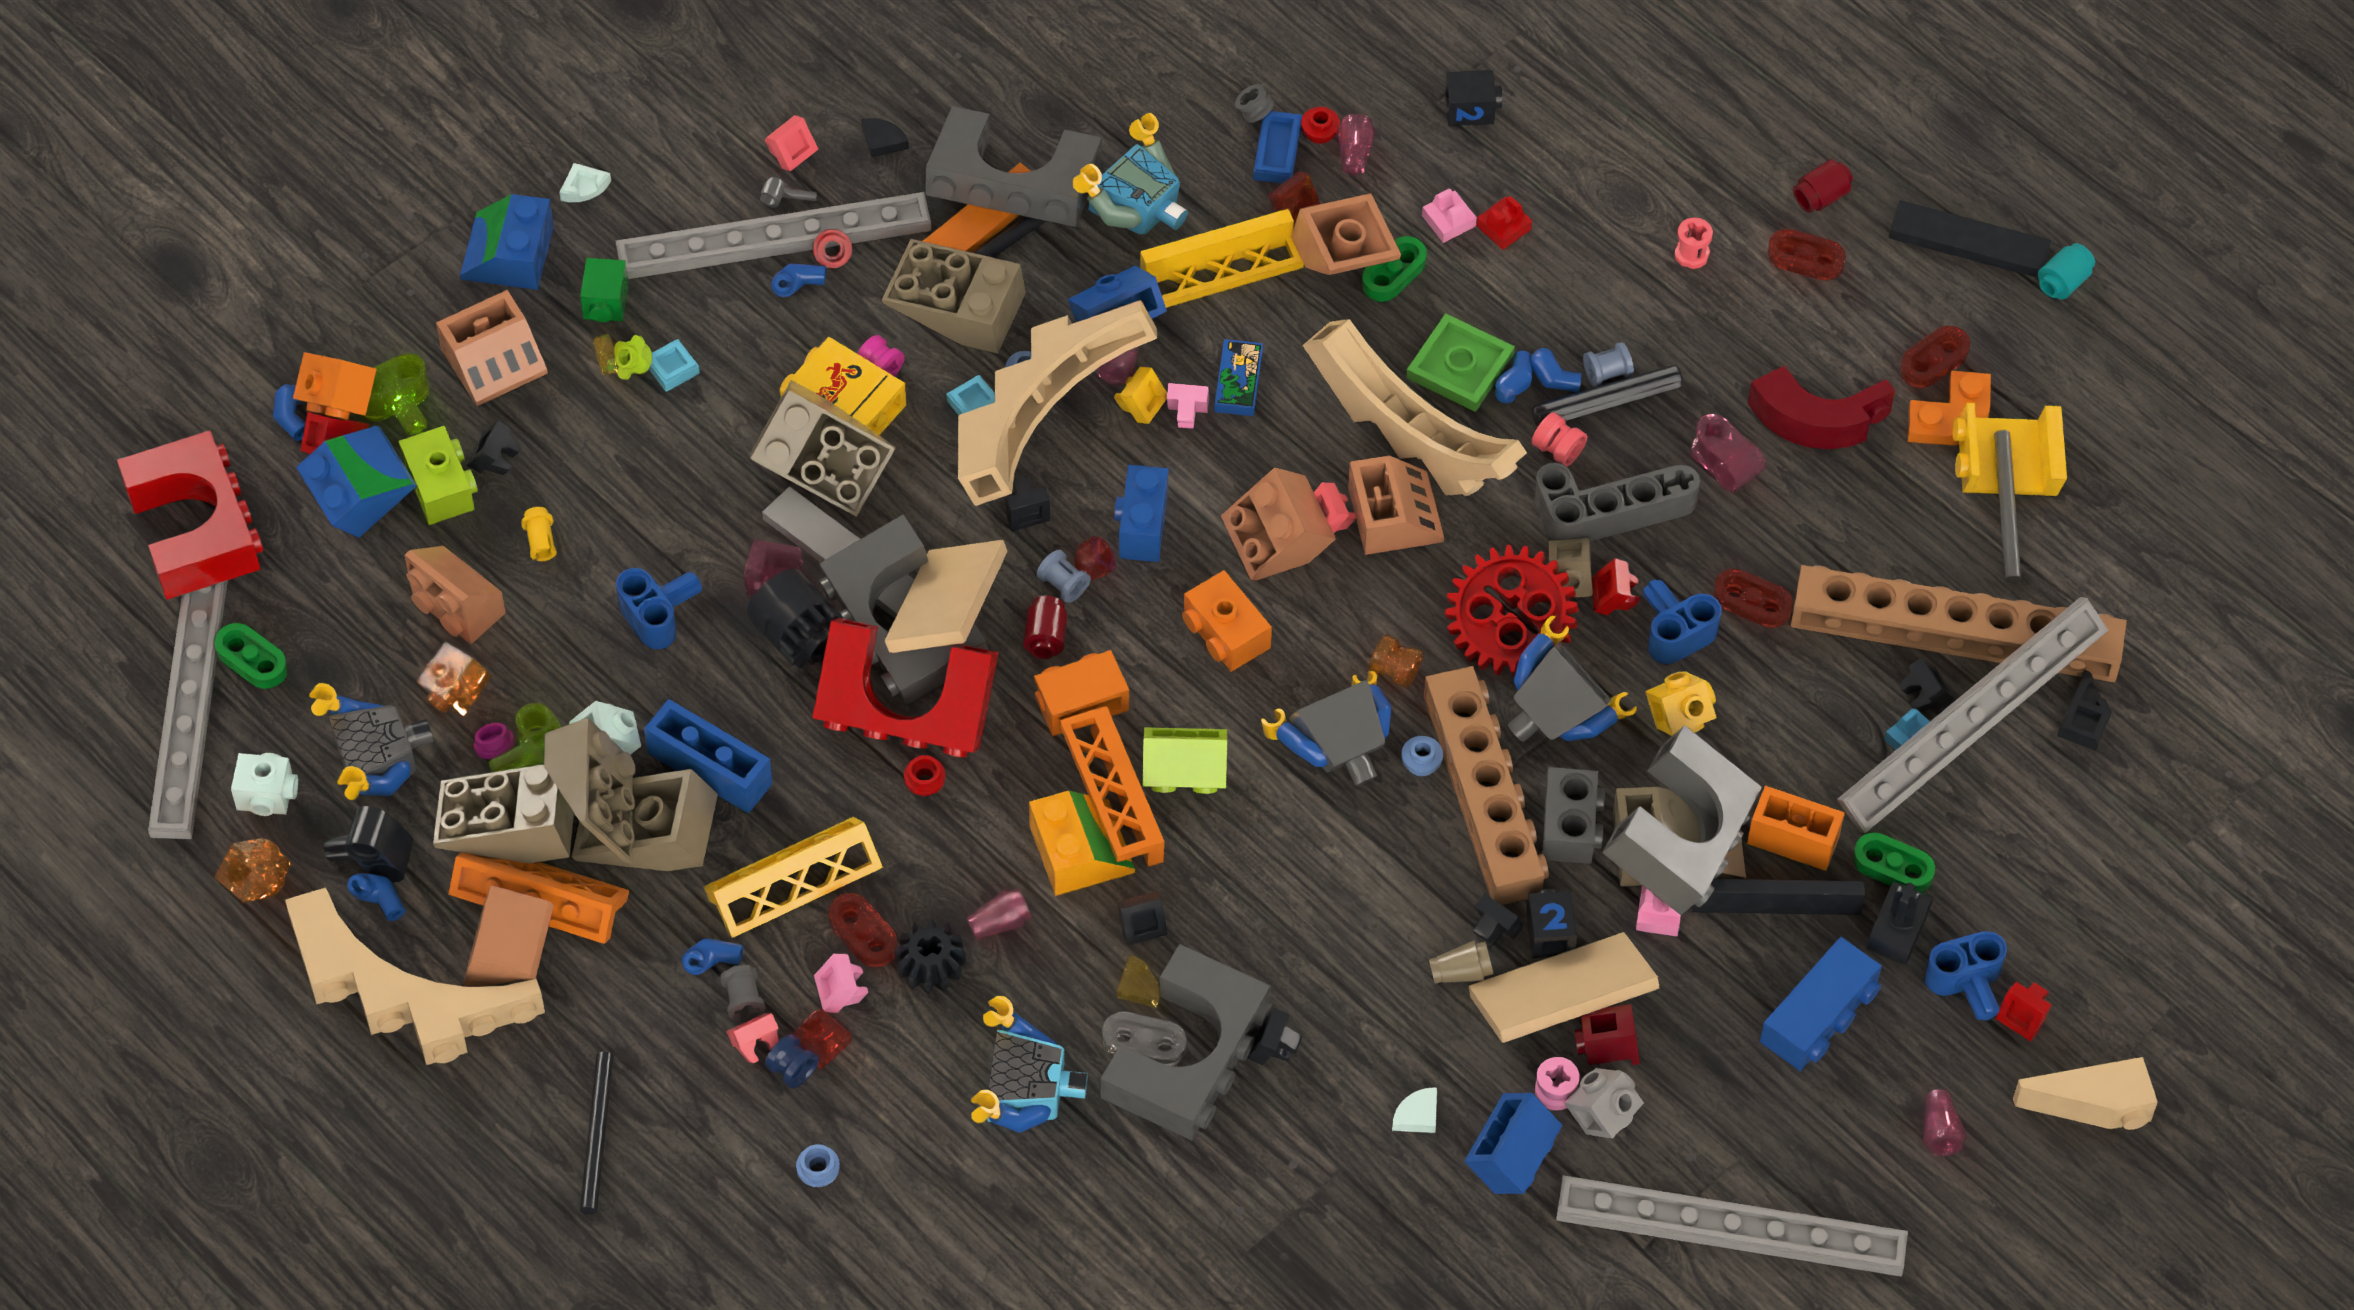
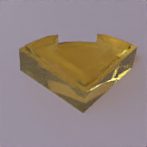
M605 334L595 337L593 344L600 372L603 375L617 373L610 335Z
M1129 955L1117 990V998L1158 1009L1160 990L1155 976L1148 969V965L1144 961Z

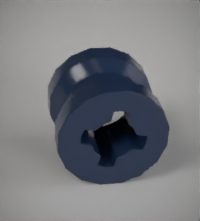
M789 1034L771 1049L766 1057L765 1066L773 1073L779 1072L783 1076V1082L789 1088L794 1089L802 1085L813 1074L818 1066L819 1056L812 1050H805L801 1047V1040L794 1034Z

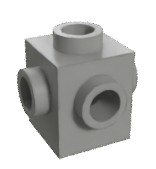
M1595 1068L1582 1078L1580 1086L1564 1104L1586 1135L1613 1139L1621 1129L1631 1123L1633 1115L1644 1102L1634 1089V1081L1626 1073L1620 1070Z

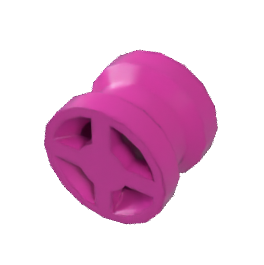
M880 335L869 338L857 353L894 377L902 368L905 357L897 348L890 349L887 346L886 340Z

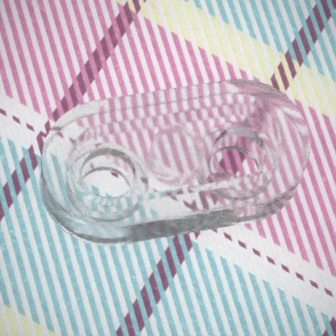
M1118 1012L1108 1017L1102 1028L1103 1045L1112 1055H1115L1119 1046L1122 1045L1161 1064L1173 1066L1179 1063L1186 1053V1034L1179 1025L1170 1021L1130 1012ZM1120 1035H1127L1131 1039L1127 1042H1120L1116 1038ZM1167 1044L1170 1045L1172 1049L1170 1051L1165 1052L1159 1050L1158 1047L1160 1045Z

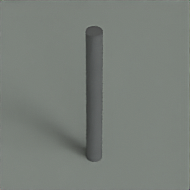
M2000 430L1994 433L2005 581L2015 583L2021 581L2022 577L2011 437L2009 431Z

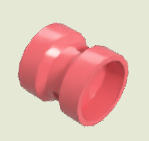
M1552 412L1547 415L1536 429L1531 444L1541 452L1549 451L1553 454V459L1557 463L1568 467L1582 452L1588 436L1577 427L1570 428L1566 425V420L1563 417Z

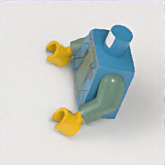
M1151 113L1142 116L1141 122L1139 119L1132 122L1129 128L1130 135L1135 140L1143 141L1144 145L1142 147L1138 144L1133 146L1103 175H1101L1097 166L1087 164L1080 169V174L1073 179V187L1077 192H1087L1089 194L1087 197L1089 211L1099 215L1107 226L1127 228L1140 235L1147 234L1160 221L1172 229L1178 230L1188 215V211L1176 203L1180 181L1176 177L1160 141L1154 140L1153 134L1158 130L1159 124L1157 118Z

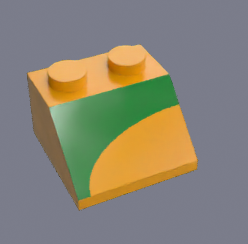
M1065 791L1029 802L1030 829L1055 896L1135 873L1131 858L1120 862L1116 861L1089 795ZM1104 799L1105 807L1112 809L1109 800ZM1111 820L1113 826H1115L1116 821ZM1120 831L1117 836L1123 847L1126 844Z

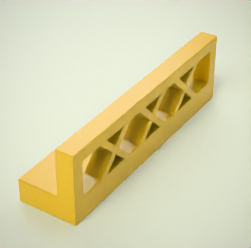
M1289 209L1140 251V268L1155 276L1157 283L1171 280L1180 284L1177 291L1162 295L1166 308L1304 268V263L1291 238L1294 220ZM1286 246L1291 258L1276 261L1266 256L1270 250ZM1241 258L1254 263L1251 270L1244 272L1229 267L1234 260ZM1203 269L1218 273L1213 281L1206 283L1193 279L1196 271Z
M852 817L703 887L709 901L717 906L727 932L733 938L883 867L865 823ZM861 842L869 862L855 869L841 865L847 848ZM836 854L834 861L825 859ZM822 862L831 866L825 883L815 887L803 882L810 865ZM839 869L846 872L836 877ZM799 871L796 879L789 877V875ZM780 879L793 883L794 885L788 900L780 904L766 900L772 883ZM801 887L809 889L808 891L799 894ZM761 889L758 896L750 894ZM742 897L756 901L750 918L735 924L728 904ZM763 904L771 907L761 912Z

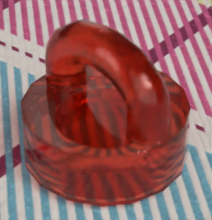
M1092 536L1082 542L1074 557L1075 568L1079 572L1083 571L1090 575L1091 581L1111 573L1116 565L1113 550L1104 539L1098 536Z

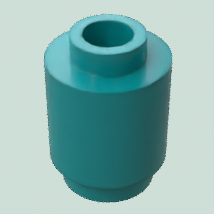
M2078 243L2063 247L2038 271L2041 290L2051 298L2060 300L2068 298L2091 276L2092 268L2095 266L2094 256L2085 246Z

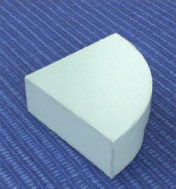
M574 163L559 192L560 200L564 202H582L598 196L609 186L611 182L610 173Z
M1437 1088L1421 1089L1407 1096L1396 1109L1392 1131L1435 1133Z

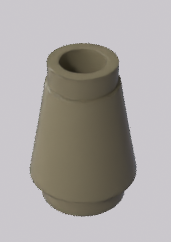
M1472 940L1436 958L1429 959L1435 984L1441 982L1484 981L1485 976L1494 974L1486 941L1475 944V940Z

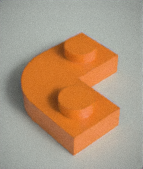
M1951 371L1949 378V403L1910 400L1907 442L1959 445V441H1954L1953 423L1955 417H1960L1966 403H1975L1976 418H1988L1991 374Z

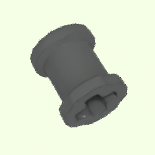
M750 965L734 966L724 971L720 976L721 985L727 988L730 1001L727 1012L732 1020H751L764 1013L766 1009L765 1002L759 997L756 987L758 979L757 969Z

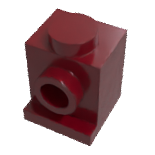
M1632 1004L1606 1007L1581 1016L1583 1028L1575 1029L1578 1055L1586 1054L1588 1065L1631 1059L1632 1065L1640 1064Z

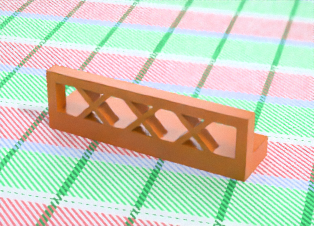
M1107 706L1060 720V728L1116 861L1120 862L1143 855L1148 867L1163 863L1165 841ZM1091 725V734L1095 742L1091 745L1077 739L1073 730ZM1082 752L1088 754V755L1086 756V758L1084 757V755H1083ZM1094 757L1103 760L1109 774L1107 779L1090 772L1089 766ZM1097 786L1102 787L1100 793L1098 791ZM1108 791L1118 795L1123 807L1122 813L1105 807L1103 800ZM1111 820L1116 821L1115 826H1113ZM1123 825L1132 829L1137 840L1136 843L1122 847L1117 835Z
M461 852L455 858L448 894L484 906L490 886L492 885L548 900L554 905L549 927L605 944L611 937L615 913L627 902L629 890L541 862L524 863Z

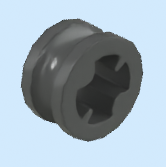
M1260 84L1247 87L1235 100V107L1239 112H1242L1244 119L1250 123L1264 118L1274 106L1272 97L1266 94L1265 88Z

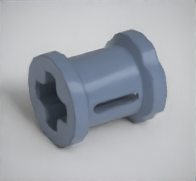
M1623 342L1616 343L1614 349L1597 354L1590 351L1583 355L1585 372L1593 387L1601 386L1602 381L1620 375L1626 378L1630 377L1634 372L1631 355Z
M1056 550L1049 554L1037 570V577L1042 582L1048 581L1061 592L1060 598L1068 603L1078 599L1091 581V576L1086 572H1079L1067 561V555L1061 550Z

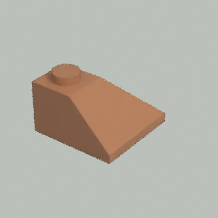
M1371 193L1299 210L1291 238L1305 267L1331 275L1398 260L1401 257V253Z

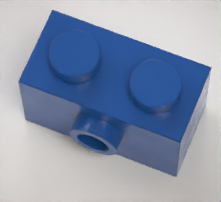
M1133 266L1117 275H1106L1098 279L1095 286L1068 299L1075 322L1140 300L1151 319L1167 311L1156 277L1137 266Z
M1128 465L1124 497H1117L1115 504L1114 520L1121 521L1119 530L1120 559L1160 562L1168 500L1169 468Z
M1503 1093L1464 1162L1494 1194H1524L1534 1181L1536 1171L1546 1154L1552 1149L1554 1140L1563 1125L1533 1093Z

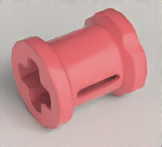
M1689 218L1679 225L1677 234L1679 242L1675 249V258L1681 266L1696 269L1707 263L1710 254L1708 245L1712 241L1713 235L1712 227L1707 221L1701 218Z

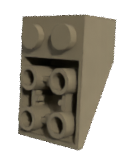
M910 239L882 298V302L960 345L998 354L1026 294L1021 265L1018 263Z
M791 380L756 441L750 459L857 517L896 447L824 397Z
M589 718L545 733L544 768L580 823L626 864L631 863L632 844L635 839L632 829V809L635 807L633 796L635 764L631 755L628 752H624L610 739L605 731L600 730Z
M544 764L443 780L440 785L433 845L439 849L524 863L568 858L570 856L574 812L544 768Z
M1661 787L1616 788L1613 807L1614 830L1619 823L1640 806L1677 836L1691 842L1700 843V828L1694 813L1670 789ZM1741 839L1730 852H1727L1725 857L1729 859V863L1716 879H1746ZM1618 866L1620 886L1642 885Z

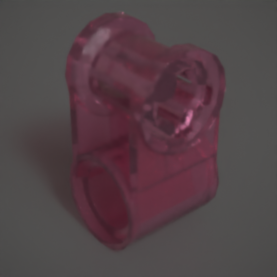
M1710 414L1698 421L1696 437L1691 446V454L1697 462L1715 477L1717 482L1726 491L1736 492L1765 470L1766 463L1760 450L1754 444L1748 442L1727 419L1720 415Z

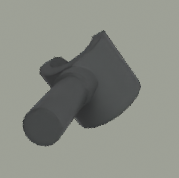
M771 177L765 182L761 190L760 202L771 208L777 207L782 197L816 202L817 192L792 189L791 187H786V184L781 179Z

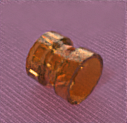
M1386 634L1379 641L1372 654L1369 671H1375L1379 676L1387 674L1393 678L1395 684L1406 689L1411 685L1419 672L1424 652L1413 646L1409 648L1402 647L1398 639Z

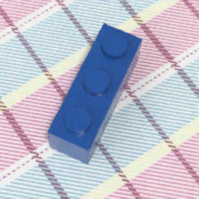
M670 699L666 701L644 728L647 753L676 771L692 769L719 797L748 814L773 784L770 758Z
M1840 937L1766 1019L1763 1024L1760 1043L1800 1072L1810 1060L1814 1063L1818 1062L1829 1048L1830 1042L1828 1040L1836 1031L1840 1034L1844 1033L1856 1016L1854 1011L1861 1003L1868 1005L1879 992L1881 984L1878 983L1882 965Z

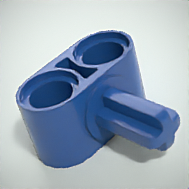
M630 568L619 574L616 580L619 609L637 636L647 647L663 649L671 645L676 638L673 607L700 593L702 585L695 573L687 572L660 587L645 570ZM632 593H642V594L637 595V596H631V595H630V594H632ZM656 621H661V622H663V623L658 624V625H652V624H651V623L656 622Z
M1655 579L1649 582L1643 589V596L1658 614L1651 623L1648 652L1656 662L1662 664L1675 663L1709 645L1716 639L1721 618V605L1715 597L1708 594H1697L1679 602L1663 581ZM1696 618H1703L1707 621H1698L1696 620ZM1663 636H1669V637H1672V638H1674V639H1673V640H1666V639H1664V638H1662V637H1663Z
M1983 931L1936 945L1930 953L1924 976L1925 984L1929 990L1942 996L1964 991L1975 1017L1978 1020H1990L1999 1013V1006L1989 984L1996 981L2001 974L2007 952L2006 942L1997 933ZM1977 955H1987L1993 960L1985 961ZM1946 966L1951 968L1954 972H1945L1939 969L1938 967Z

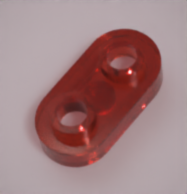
M1792 229L1779 230L1769 240L1768 259L1777 268L1824 281L1839 277L1844 270L1846 254L1843 247L1835 241Z
M1955 326L1938 328L1904 353L1900 366L1901 377L1907 384L1913 387L1926 388L1933 385L1966 361L1970 349L1969 336L1964 330ZM1944 349H1950L1954 352L1947 353L1944 351ZM1920 369V370H1923L1924 372H1918V371H1915V370Z
M1740 569L1725 570L1716 578L1713 596L1719 601L1722 609L1769 628L1782 626L1789 620L1793 600L1790 593L1783 587ZM1730 592H1735V593L1739 594L1740 596H1739V597H1733V596L1729 595L1728 593H1730ZM1766 608H1773V609H1775L1777 612H1769V611H1766L1765 609H1766Z
M847 893L833 900L829 907V921L832 930L863 964L870 967H882L889 964L894 959V950L897 947V936L890 925L861 895ZM852 916L857 918V921L846 923L844 919ZM875 945L883 947V949L878 952H873L870 950V948Z

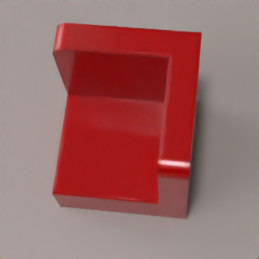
M307 412L300 451L311 454L324 441L367 429L369 424L353 419L346 420Z

